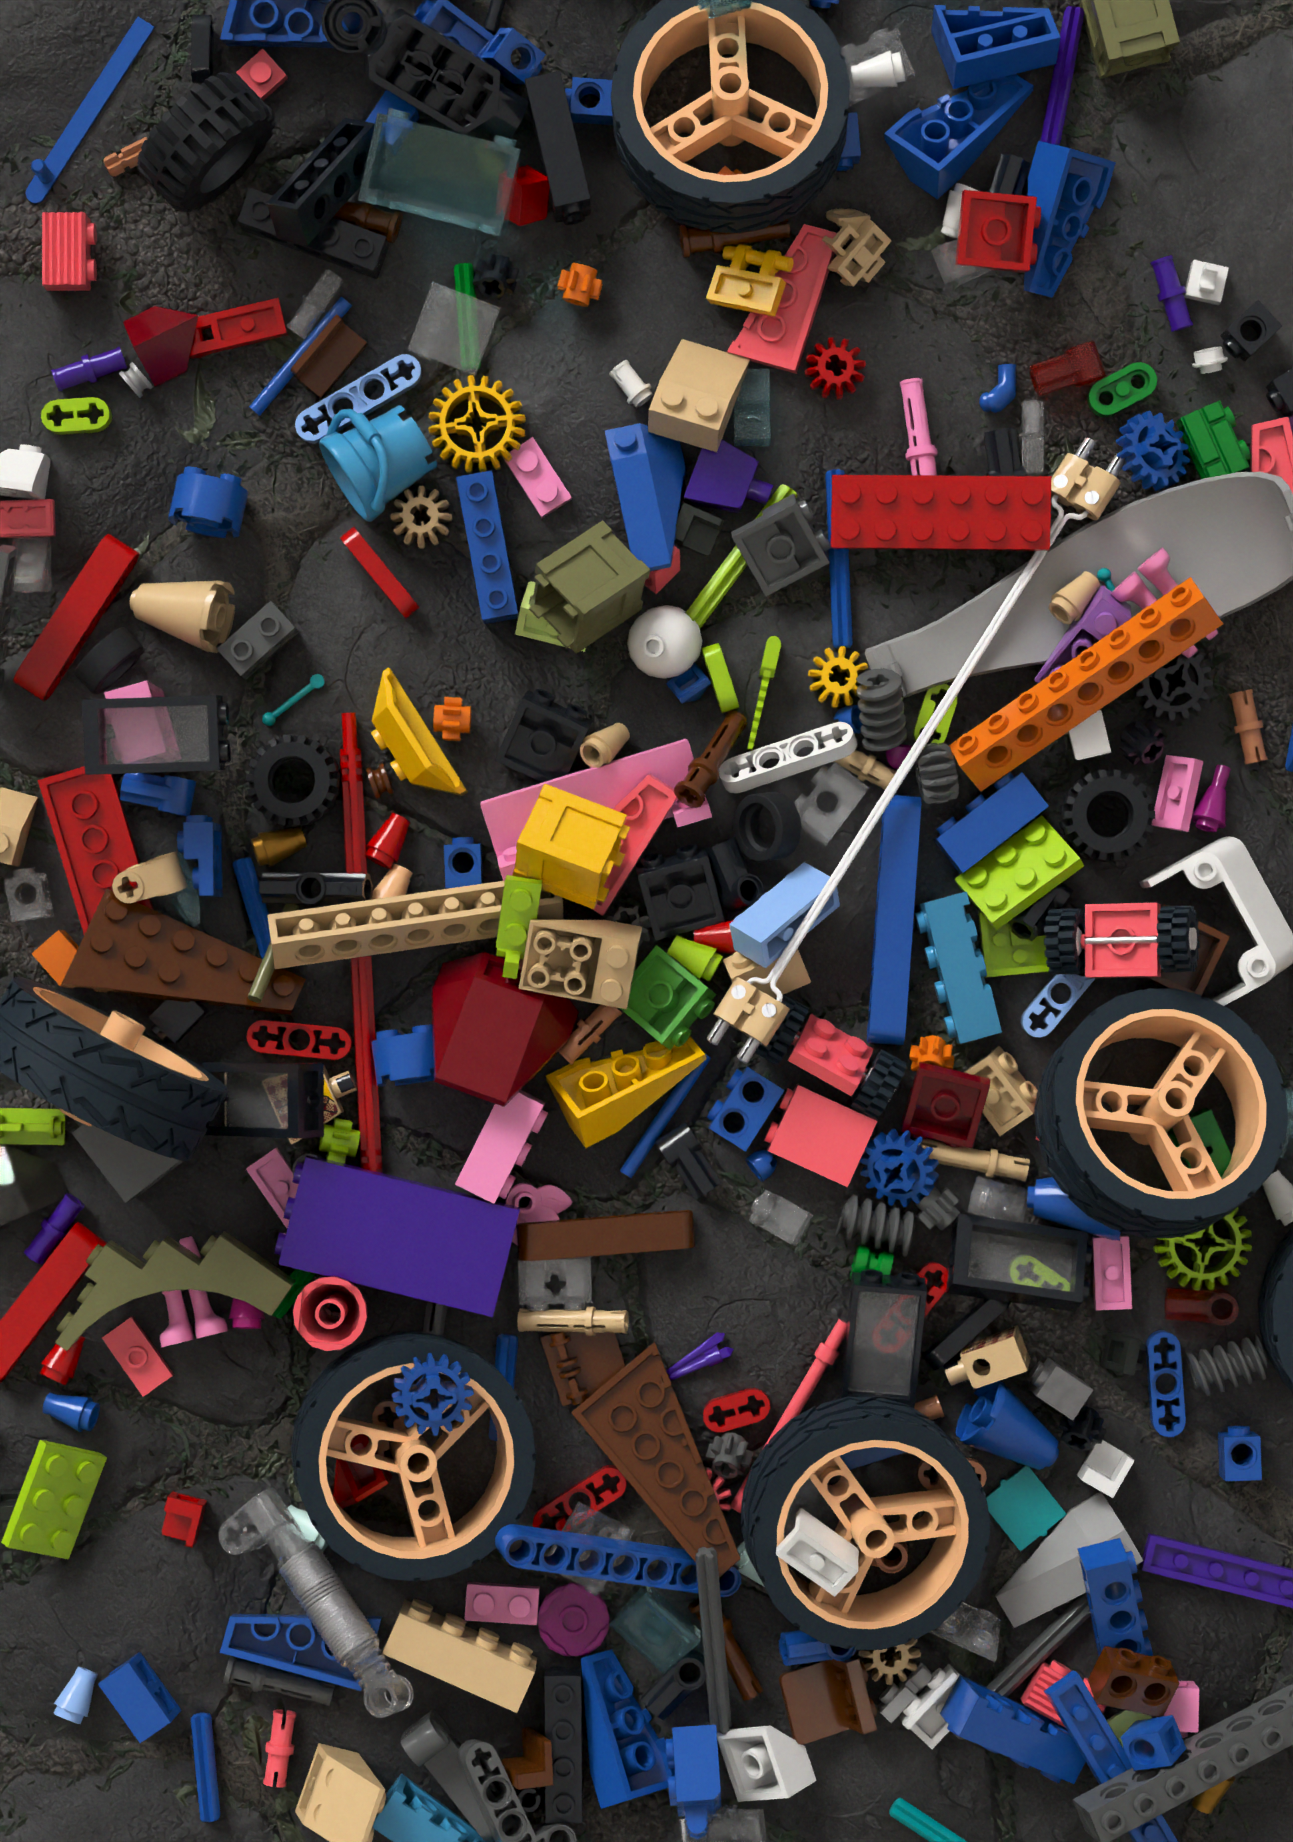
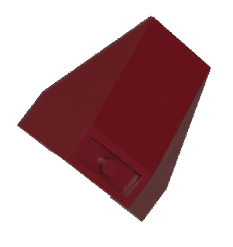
M482 952L443 963L433 986L431 997L434 1082L505 1107L568 1042L579 1012L569 998L519 989L522 970L518 968L517 979L502 977L505 959Z

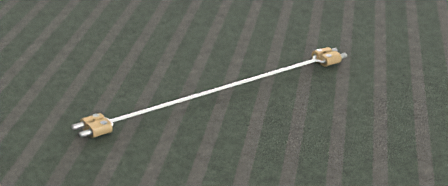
M1088 437L1083 440L1075 455L1071 453L1066 454L1051 478L1052 506L1059 514L1050 528V547L1068 519L1082 520L1088 517L1092 520H1098L1121 484L1117 475L1126 463L1125 459L1118 458L1116 454L1106 471L1098 466L1095 468L1090 466L1086 459L1096 443ZM1057 502L1068 508L1069 506L1074 507L1076 512L1080 514L1068 513L1064 516V510ZM1035 551L768 977L765 979L752 977L747 982L739 977L735 978L713 1013L719 1019L707 1037L710 1043L718 1045L728 1027L731 1026L749 1037L737 1055V1058L743 1063L747 1064L759 1044L767 1047L790 1011L786 1005L781 1003L783 995L776 987L777 980L1048 551ZM755 982L767 984L770 982V987L777 995V1000L765 992H761L751 984Z

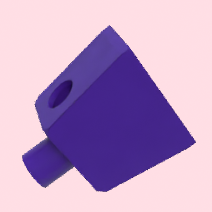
M721 440L717 452L704 448L701 449L685 491L683 502L740 513L746 498L766 505L773 485L754 478L759 461Z

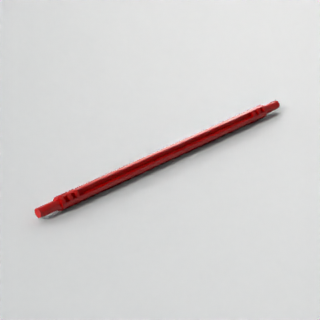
M341 713L343 749H340L345 867L346 873H367L361 748L357 747L356 713ZM372 955L350 958L358 1124L360 1131V1165L363 1169L383 1173L379 1091L376 1083L371 1044L372 1041L376 1040Z

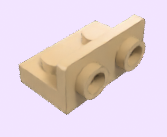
M1000 1046L964 1071V1073L991 1079L982 1113L999 1136L1034 1114L1038 1090L1030 1081L1024 1079L1018 1071V1065L1013 1056L1008 1052H1004Z

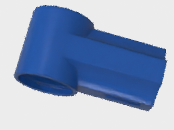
M125 773L121 784L120 800L156 807L158 811L188 816L191 812L197 781L169 775L159 777L148 773Z
M801 1630L782 1632L780 1640H778L779 1653L783 1664L786 1666L832 1659L845 1661L850 1659L856 1651L855 1646L850 1649L837 1647L831 1650L829 1644L822 1643Z

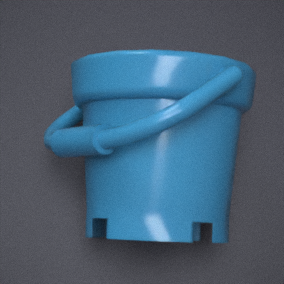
M400 405L370 421L364 414L357 413L353 409H342L334 415L326 437L319 441L322 456L338 486L356 512L368 522L373 521L382 514L388 502L424 475L437 468L436 461L427 464L425 457L433 452L412 417L402 421L398 416L399 413L405 410ZM345 418H350L355 428L343 434L338 433L337 429L341 421Z

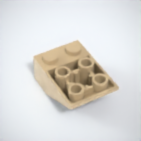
M531 919L519 989L627 1009L642 927L609 920Z
M318 1743L295 1813L303 1825L329 1842H372L374 1836L373 1824L377 1813L380 1814L384 1808L386 1793L382 1784L359 1753Z

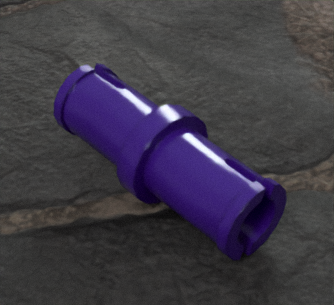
M1166 256L1150 262L1160 291L1157 297L1159 302L1163 301L1171 332L1192 326L1193 322L1190 319L1184 297L1187 291L1185 286L1180 284L1173 256Z
M119 346L116 349L89 357L88 354L81 356L82 360L58 369H52L51 372L60 392L63 389L90 381L91 384L98 382L97 378L121 369H127V365Z
M66 1193L49 1218L45 1217L41 1222L42 1228L28 1248L24 1250L25 1255L32 1261L43 1265L45 1259L59 1240H63L68 1233L67 1229L74 1219L84 1209V1203L72 1194Z

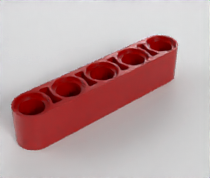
M111 534L104 536L18 668L13 679L15 684L43 702L49 699L135 567L140 556L139 552Z
M79 1221L66 1234L0 1320V1383L10 1373L91 1265L86 1263V1260L98 1244L102 1247L107 1244Z

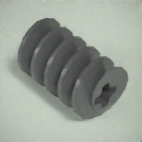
M885 668L872 669L860 674L856 678L857 682L861 684L856 690V695L860 698L858 708L862 711L859 715V720L863 724L861 726V734L865 736L862 740V746L870 751H884L899 746L907 738L901 677L893 670Z
M852 1194L843 1206L835 1236L837 1237L842 1229L845 1228L847 1230V1240L849 1241L858 1232L861 1236L862 1245H865L870 1237H874L875 1249H879L884 1241H888L889 1253H893L898 1245H901L903 1257H906L915 1229L913 1212L907 1211L902 1219H900L898 1207H893L888 1215H886V1206L881 1202L872 1211V1201L868 1198L859 1207L858 1196Z
M1257 1335L1255 1336L1254 1345L1249 1338H1242L1241 1349L1234 1341L1228 1342L1227 1353L1220 1345H1216L1213 1348V1357L1206 1349H1201L1199 1361L1192 1353H1186L1187 1365L1193 1385L1196 1390L1201 1387L1206 1396L1211 1395V1384L1214 1383L1220 1392H1225V1380H1229L1234 1388H1239V1376H1243L1249 1385L1253 1384L1254 1372H1257L1263 1381L1267 1380V1362Z

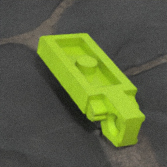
M506 875L496 940V956L505 957L502 977L517 979L520 959L524 960L530 920L537 919L543 880Z

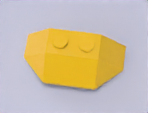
M390 668L385 669L382 673L372 716V723L376 729L371 734L382 751L387 747L391 751L395 760L390 762L399 779L403 781L407 778L412 785L460 796L468 793Z

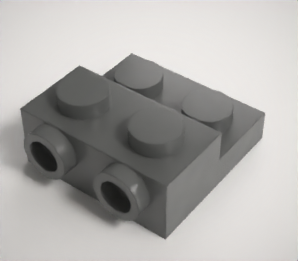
M795 494L762 510L763 515L731 532L735 544L765 596L830 563L826 551L831 549V545L822 529L815 532L810 523L815 517L809 504L805 499L799 502Z

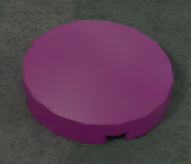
M568 1583L557 1586L546 1595L539 1607L537 1623L541 1638L551 1650L561 1656H583L590 1654L601 1645L608 1633L610 1616L606 1602L596 1590L585 1584Z

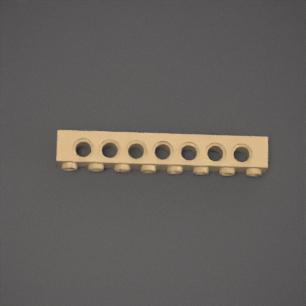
M505 881L268 914L275 969L497 937ZM541 890L537 919L563 920L562 897Z

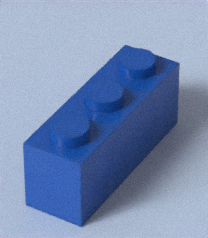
M1009 772L993 784L997 791L985 799L981 794L965 806V809L969 812L959 821L952 816L936 829L940 835L933 841L959 874L967 871L1049 807L1023 772L1015 777Z

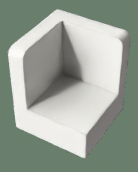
M1101 710L1065 733V735L1069 734L1075 760L1111 753Z
M1103 1440L1101 1444H1094L1093 1450L1089 1452L1077 1476L1085 1483L1114 1498L1134 1463V1459Z

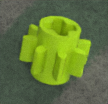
M334 1118L333 1126L324 1124V1137H320L319 1151L327 1152V1160L345 1164L346 1156H356L360 1131L352 1129L353 1122L350 1120Z

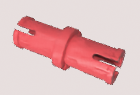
M283 1709L273 1711L271 1739L266 1742L265 1751L268 1752L265 1778L263 1779L264 1785L273 1787L274 1773L278 1772L276 1787H286L289 1756L294 1753V1745L291 1744L297 1715L294 1711L287 1710L284 1725H282Z

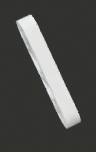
M835 722L732 757L721 764L719 777L728 792H745L845 758L855 751L857 739L849 724ZM842 738L843 741L837 743L836 739ZM822 743L825 746V748L821 749L820 744ZM804 747L814 748L805 757L796 756L797 752ZM779 759L776 766L768 769L762 768L767 760ZM751 767H755L756 771L752 772ZM739 772V776L734 778V774Z

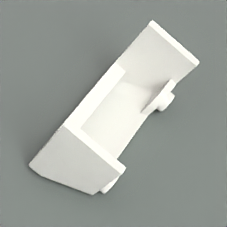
M1230 836L1219 838L1139 882L1142 888L1152 887L1182 870L1189 883L1196 888L1207 889L1222 883L1256 946L1243 953L1238 961V972L1243 982L1211 998V1000L1225 1006L1267 983L1293 964V933L1245 845L1239 839Z

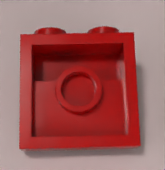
M971 190L962 191L955 265L1022 273L1030 271V265H1035L1037 258V243H1032L1034 228L1038 229L1041 219V207L1036 206L1037 197Z

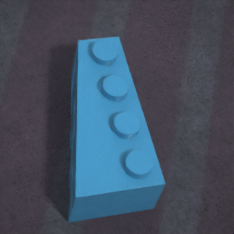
M967 891L918 904L920 912L915 913L920 934H927L930 945L924 948L929 968L936 967L939 982H935L934 987L940 1004L945 1002L949 1016L944 1017L946 1031L949 1039L955 1037L958 1044L1002 1033L992 990L989 983L986 984L984 979L987 976L984 958L980 949H976L974 943L977 941L976 935H978L975 922L969 913L966 914L964 905L970 904Z
M402 1773L386 1793L384 1808L380 1814L377 1813L373 1824L374 1830L393 1842H485L472 1825Z

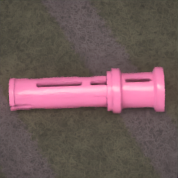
M911 378L900 382L909 439V449L906 450L907 453L905 454L906 460L910 461L912 475H937L935 457L938 455V451L935 445H931L923 379Z

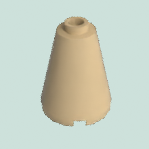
M223 581L143 583L132 592L130 609L133 611L136 619L206 652L218 653L219 651L216 646L218 643H224L228 639L234 620L235 605L229 604L228 594H235L232 585Z

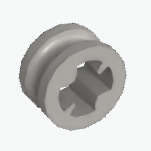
M131 362L129 370L127 372L121 371L119 375L136 395L141 398L143 390H151L153 386L136 365Z

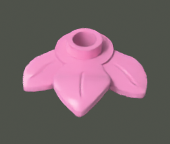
M519 1183L510 1189L505 1198V1204L519 1207L518 1202L522 1197L527 1196L530 1198L528 1206L520 1207L516 1224L560 1220L557 1214L572 1205L570 1197L563 1190L553 1185L535 1188L528 1183ZM515 1227L512 1242L518 1246L517 1228Z

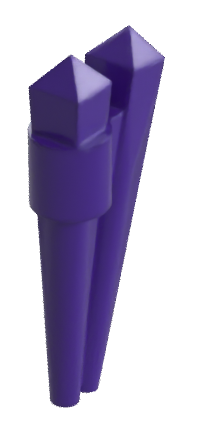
M715 1333L667 1369L666 1372L670 1375L669 1379L672 1381L708 1365L712 1367L724 1362L723 1359L732 1356L734 1349L724 1347L719 1350L718 1344L724 1341L725 1333Z

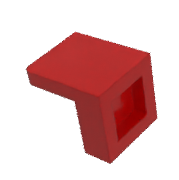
M528 165L500 172L497 213L518 226L546 219L550 188L547 176Z
M172 1491L167 1497L164 1508L166 1516L162 1534L186 1541L185 1546L193 1548L197 1543L207 1500Z

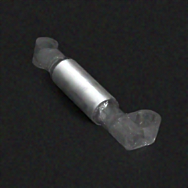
M271 1487L260 1492L221 1525L219 1530V1542L222 1548L232 1555H238L257 1550L265 1544L268 1545L278 1560L277 1569L279 1574H281V1577H283L295 1598L299 1600V1604H302L301 1607L304 1608V1611H307L306 1615L309 1616L315 1629H317V1632H319V1635H321V1638H323V1641H325L341 1667L348 1668L350 1672L356 1671L353 1674L355 1680L361 1679L358 1685L360 1688L365 1687L363 1697L367 1711L377 1718H385L407 1709L413 1700V1688L410 1682L405 1677L397 1675L394 1670L389 1671L391 1668L389 1662L383 1663L386 1657L384 1654L379 1655L381 1650L377 1634H375V1631L367 1622V1619L361 1612V1609H359V1606H357V1603H355V1600H353V1597H351V1594H349V1591H347V1588H345V1585L340 1581V1577H337L338 1575L333 1570V1567H331V1564H329V1561H327V1558H325V1555H323V1552H321V1549H319V1546L315 1541L307 1539L275 1488ZM253 1525L257 1528V1530L247 1532L246 1527ZM386 1689L391 1695V1703L387 1700Z

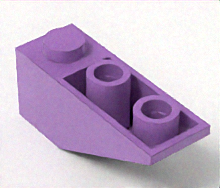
M1102 585L1091 599L1080 620L1073 621L1034 681L1039 683L1052 672L1078 656L1082 651L1104 638L1112 630L1131 619V605L1127 602L1116 600L1111 595L1112 591Z

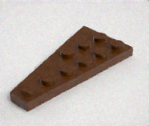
M106 889L60 987L71 989L74 987L94 989L93 991L104 993L108 991L131 993L132 996L180 1002H207L209 1005L214 1006L232 1005L245 1007L247 1010L290 1015L306 979L283 968L274 969L262 1002H253L248 999V994L263 959L137 902H121L116 898L113 891Z
M654 1342L571 1413L695 1563V1555L700 1547H713L716 1550L720 1578L741 1558Z

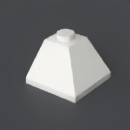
M20 445L19 450L7 449L0 453V496L28 500L45 499L51 459L41 453L42 448Z
M770 1725L729 1729L726 1734L717 1733V1741L738 1802L790 1798L817 1781L805 1746L798 1744L796 1740Z

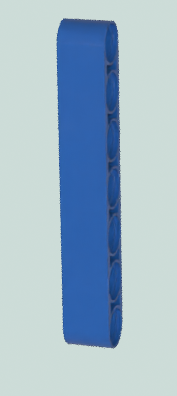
M894 795L882 814L867 1043L903 1046L905 1042L921 797Z
M509 1524L502 1527L495 1537V1546L499 1553L511 1566L516 1568L699 1594L696 1563L684 1549L517 1524ZM522 1540L521 1547L518 1550L509 1552L510 1546L515 1541ZM557 1545L552 1555L544 1557L548 1547ZM587 1550H591L590 1556L586 1560L579 1562L580 1555ZM625 1555L624 1561L620 1565L613 1567L615 1559ZM659 1560L654 1570L647 1571L651 1562ZM692 1565L691 1571L687 1575L681 1576L683 1569ZM734 1566L725 1572L724 1576L719 1580L721 1597L733 1595L741 1585L740 1572Z

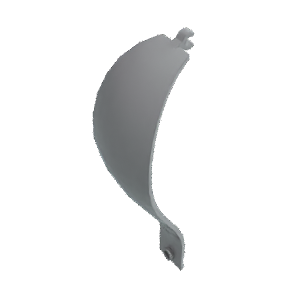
M1237 472L1204 478L1166 489L1127 504L1066 536L1050 547V551L1042 559L969 677L1045 664L1071 626V624L1068 625L1060 622L1052 615L1049 610V604L1052 602L1051 597L1078 576H1081L1085 571L1092 573L1098 579L1097 572L1101 568L1109 569L1111 571L1110 579L1115 588L1135 571L1157 600L1164 596L1138 570L1142 563L1162 547L1170 557L1167 569L1177 585L1191 577L1220 619L1276 592L1293 580V494L1289 485L1282 477L1264 472ZM1029 561L941 619L918 630L865 649V656L870 669L885 668L898 673L902 679L901 689L903 691V698L954 681ZM1099 580L1100 587L1102 585L1106 587L1105 583ZM1125 601L1131 605V618L1142 611L1134 602Z

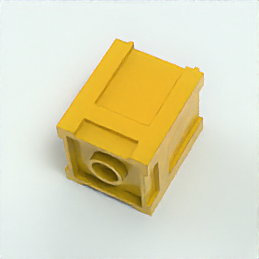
M544 784L528 821L518 838L513 876L543 880L541 890L594 909L598 901L605 902L610 889L605 888L604 885L613 865L620 868L625 854L621 853L620 849L621 839L625 840L630 830L629 826L624 825L627 815Z

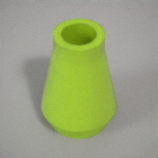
M679 935L675 937L667 952L668 955L677 960L698 980L703 978L709 982L723 959L722 955L716 953V948L684 939Z

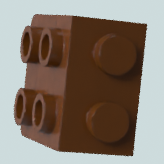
M851 1657L845 1661H836L834 1659L818 1661L780 1675L779 1683L792 1736L798 1744L804 1745L849 1729L861 1734L877 1730L874 1718L877 1717L876 1707L871 1697H868L865 1685L868 1682V1674L864 1664L858 1658Z

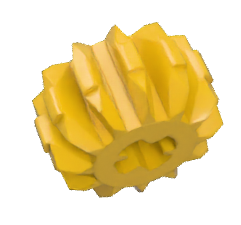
M844 646L839 647L838 658L834 657L833 651L830 648H826L824 654L828 661L827 663L818 656L813 659V663L822 670L813 669L808 671V677L820 679V681L809 686L810 691H816L820 688L824 690L818 698L820 703H823L828 695L833 696L831 701L832 708L838 707L840 696L843 697L846 706L853 704L849 692L858 697L856 695L858 686L855 684L859 683L856 678L858 673L868 668L867 663H861L857 666L853 664L859 656V653L856 651L851 654L849 659L844 658L846 653ZM837 668L840 673H847L848 678L844 679L843 682L846 683L844 686H840L837 681L831 683L829 677L834 673L831 671L832 669Z

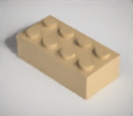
M422 1600L404 1601L382 1654L518 1713L536 1669L537 1657L532 1655L533 1651L530 1648L513 1642L512 1646L499 1641L500 1636L485 1628H480L479 1631L465 1626L467 1622L454 1614L447 1613L445 1617L432 1611L433 1606Z

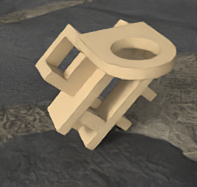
M833 209L827 211L826 218L835 222L841 228L833 239L824 236L822 239L837 255L827 268L832 272H837L842 277L840 282L843 285L854 287L859 280L869 283L886 263L880 257V254L890 244L891 239L870 220V215L854 209ZM849 239H851L852 242L844 250L842 247L847 243Z

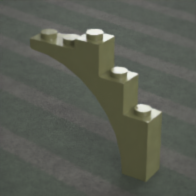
M226 1231L218 1238L211 1235L199 1252L205 1256L204 1259L198 1257L170 1236L164 1238L161 1243L155 1239L143 1255V1258L148 1261L146 1264L111 1240L104 1247L98 1244L87 1258L86 1263L91 1266L85 1275L96 1282V1285L89 1282L81 1292L77 1301L82 1303L75 1315L68 1312L60 1322L56 1330L61 1335L55 1343L67 1351L89 1326L107 1312L133 1299L161 1291L191 1289L220 1293L245 1301L272 1316L296 1280Z

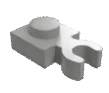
M920 1662L917 1665L916 1671H911L906 1681H900L898 1685L895 1683L889 1685L879 1697L882 1701L878 1705L880 1713L892 1723L915 1699V1694L933 1678L932 1672Z

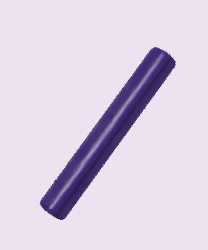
M1067 6L1064 11L1057 61L1054 64L1040 140L1042 142L1060 145L1085 13L1084 9L1080 7Z

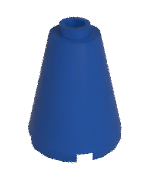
M1053 1177L1036 1179L1035 1187L1028 1186L1027 1208H1034L1033 1216L1109 1240L1120 1241L1121 1232L1119 1230L1111 1229L1087 1216L1068 1198L1069 1195L1060 1189Z
M997 1381L976 1389L974 1394L978 1396L973 1406L968 1403L965 1404L957 1421L955 1433L963 1444L1037 1470L1050 1467L1056 1461L1059 1455V1449L1057 1448L1058 1440L1003 1382Z

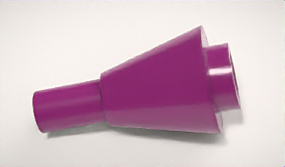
M1216 766L1211 786L1207 788L1192 814L1191 819L1196 822L1195 826L1200 830L1214 833L1217 832V828L1226 827L1225 787L1231 770L1227 766Z

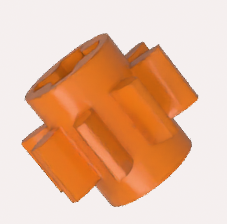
M578 263L571 264L570 272L562 269L557 285L558 290L564 291L562 299L570 304L588 307L590 298L599 300L603 284L602 280L596 279L598 271L595 268Z
M444 697V705L434 706L433 731L443 732V740L461 741V733H470L471 706H462L463 699L461 697Z
M939 1036L920 1037L919 1046L911 1045L909 1059L912 1060L911 1070L917 1071L919 1062L953 1070L954 1056L952 1055V1044L947 1045L945 1040Z

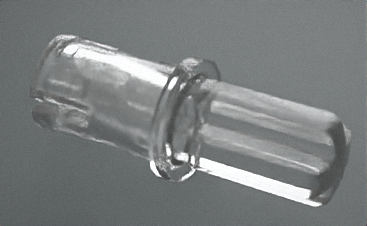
M328 269L325 270L308 296L303 295L302 299H304V302L286 327L305 340L321 314L324 313L326 315L327 311L325 308L342 285L343 280L334 272Z
M1044 401L1021 402L1022 433L1018 435V439L1022 440V466L1025 469V473L1038 474L1044 470V439H1047V434L1044 433Z

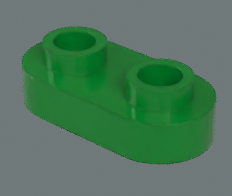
M1136 362L1096 382L1087 396L1090 410L1097 416L1110 417L1146 399L1152 394L1157 385V375L1154 369L1146 363ZM1133 377L1141 378L1143 387L1140 389L1134 388L1131 384V379ZM1100 394H1108L1111 397V404H1101L1099 401Z

